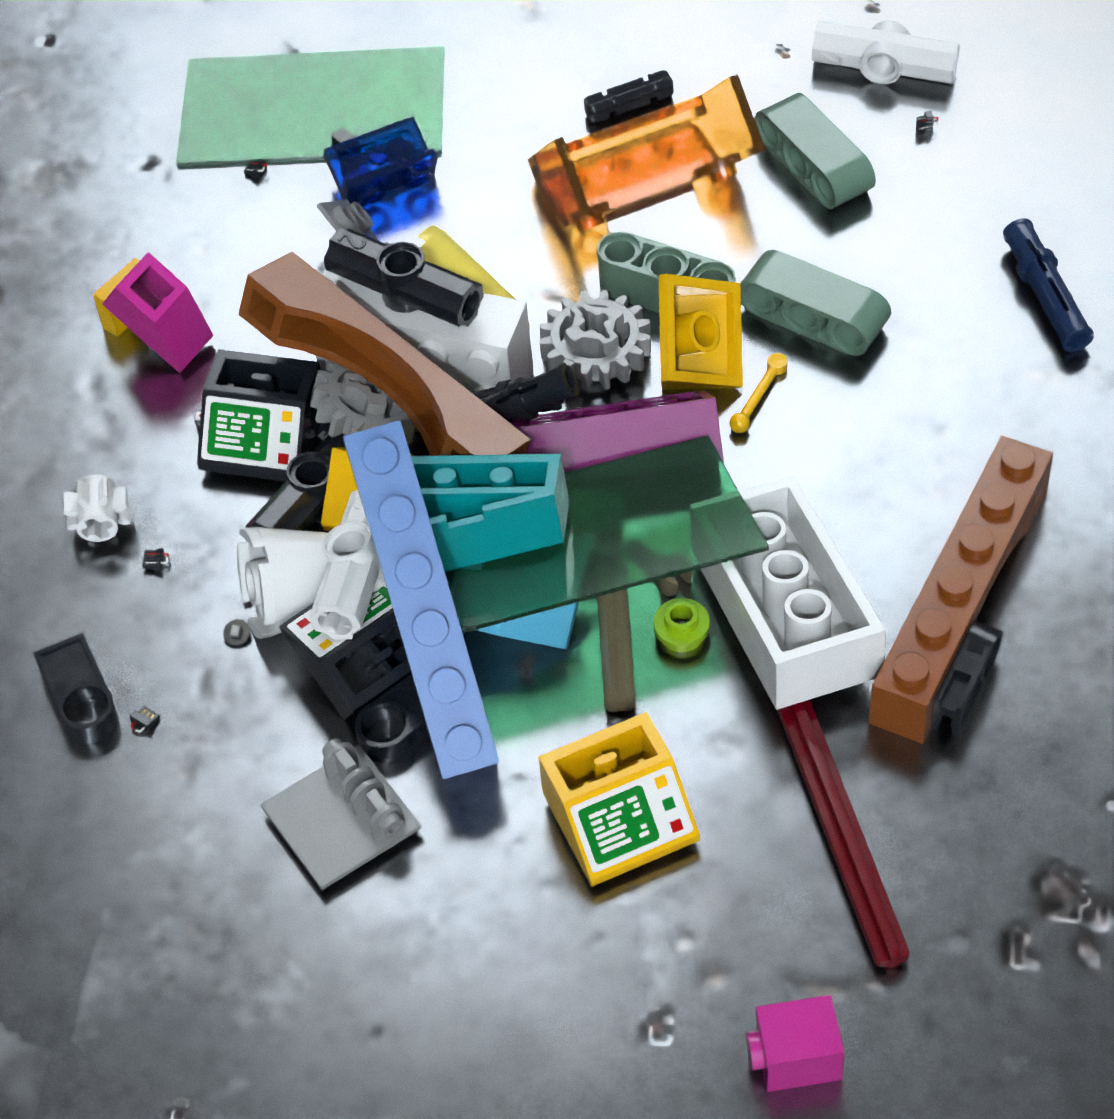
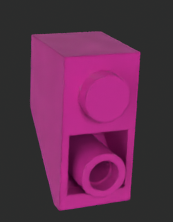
M149 252L119 282L102 304L178 373L183 371L214 336L189 288Z

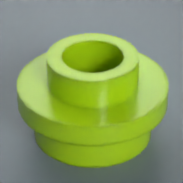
M687 598L672 599L657 609L653 619L654 632L656 637L668 649L675 652L692 651L702 643L709 633V614L704 606L697 601ZM678 620H686V621H689V622L684 623V624L675 623V621H678Z

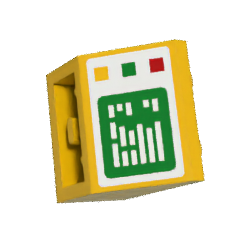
M647 712L538 756L543 795L591 887L700 841V833L673 757Z

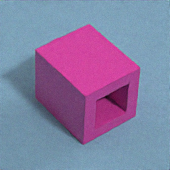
M831 995L756 1007L755 1031L745 1033L746 1046L751 1070L763 1069L767 1092L843 1079L845 1052Z

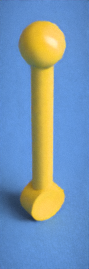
M773 353L768 357L766 373L741 412L731 416L729 421L731 430L736 433H743L748 430L750 425L749 417L775 376L784 374L787 371L788 359L785 355Z

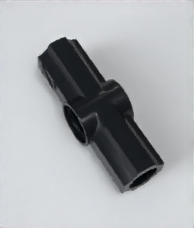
M339 228L329 239V246L323 257L327 271L381 293L386 307L399 313L420 310L460 327L463 325L468 327L478 315V309L484 297L482 284L425 261L422 249L416 244L407 241H398L387 245L352 229L344 230Z
M343 433L335 437L328 435L313 452H305L294 457L287 466L288 480L246 524V528L263 527L308 531L314 523H320L332 448L345 447L343 436L345 435Z

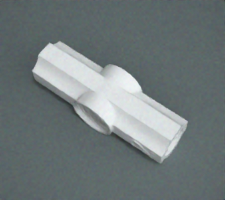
M818 20L811 48V61L860 69L865 78L877 84L893 83L900 76L953 84L957 73L961 44L913 36L904 25L892 20L880 21L872 29Z
M358 490L351 492L341 524L328 532L323 540L322 549L328 562L309 616L315 631L323 632L333 640L353 639L355 631L362 628L372 593L385 585Z

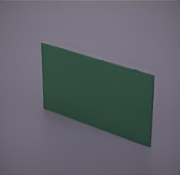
M445 46L188 58L176 165L240 164L265 159L266 162L443 154ZM342 127L359 138L360 147L349 155L335 147L331 141L330 135Z
M709 435L564 473L570 502L564 543L447 571L445 575L462 633L701 568L727 563L731 560L768 551L769 545Z

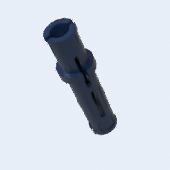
M1020 218L1010 222L1004 228L1002 237L1018 262L1016 270L1023 282L1030 284L1044 313L1062 342L1063 349L1067 352H1076L1084 349L1093 341L1094 331L1086 322L1072 293L1058 272L1056 255L1051 249L1044 247L1030 219Z

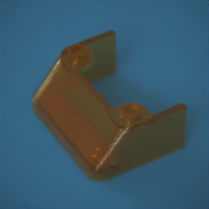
M735 74L724 79L701 95L565 143L563 136L554 139L529 157L527 162L533 178L564 227L575 225L577 233L606 223L603 214L705 176H709L711 184L739 174L737 164L766 149L739 75Z

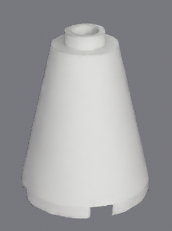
M263 527L240 529L239 534L246 541L237 543L238 576L243 603L251 602L255 606L258 617L247 618L255 637L262 639L282 633L279 629L280 625L314 603L328 562L322 549L323 540L327 535L326 532Z

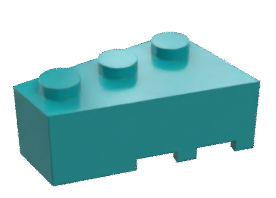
M561 454L411 456L445 572L564 543L570 502Z

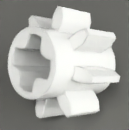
M90 475L77 480L76 493L64 492L63 514L67 515V529H77V533L85 540L92 542L109 540L116 536L118 524L127 525L131 522L130 502L127 501L126 486L117 487L114 480L107 476Z

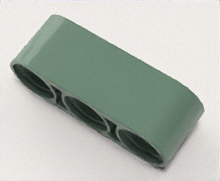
M797 92L755 113V128L761 142L825 208L833 209L875 187L876 174L866 154L802 92Z
M625 231L611 232L605 235L597 245L600 289L607 290L608 296L614 299L625 295L629 304L640 305L642 308L659 313V275L674 274L736 283L734 269L722 261Z
M775 249L766 250L762 253L740 282L741 305L747 311L853 356L866 352L892 314L891 306L887 299L876 290Z

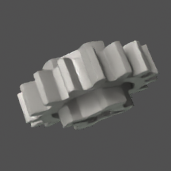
M602 290L598 298L591 299L587 291H581L580 301L574 303L567 297L562 298V311L549 308L547 311L548 323H540L539 345L541 360H547L548 370L562 363H566V366L569 365L576 378L582 380L583 390H589L593 381H600L605 390L610 389L611 379L614 377L627 383L630 381L629 368L642 371L644 369V357L651 355L649 319H643L642 307L640 305L628 308L627 296L621 295L615 301L609 300L607 290Z
M330 360L327 361L325 371H318L310 407L318 409L315 417L317 423H331L328 435L331 437L342 433L349 435L401 420L407 444L413 442L415 432H419V430L404 410L384 391L359 374Z

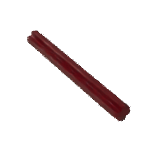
M807 700L778 709L779 717L874 963L878 967H885L887 970L896 968L899 964L908 960L910 955L909 948L811 701Z

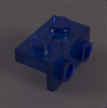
M414 116L324 148L323 157L342 199H347L350 204L359 202L362 206L378 202L386 196L387 191L404 186L406 189H413L425 184L431 179V175L435 174L438 161L435 149H428Z

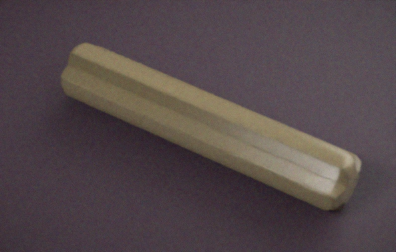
M618 563L613 565L603 564L596 570L605 708L613 713L618 711L628 712L636 704L626 569Z

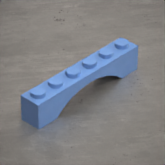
M401 420L343 436L344 445L386 583L441 777L444 780L500 763Z

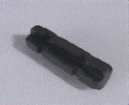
M659 70L648 74V80L644 81L643 77H639L606 89L607 94L603 95L602 91L588 95L583 99L584 112L589 121L596 124L610 119V113L612 112L614 116H618L650 105L652 98L656 102L664 100L674 94L672 77H670L667 70Z

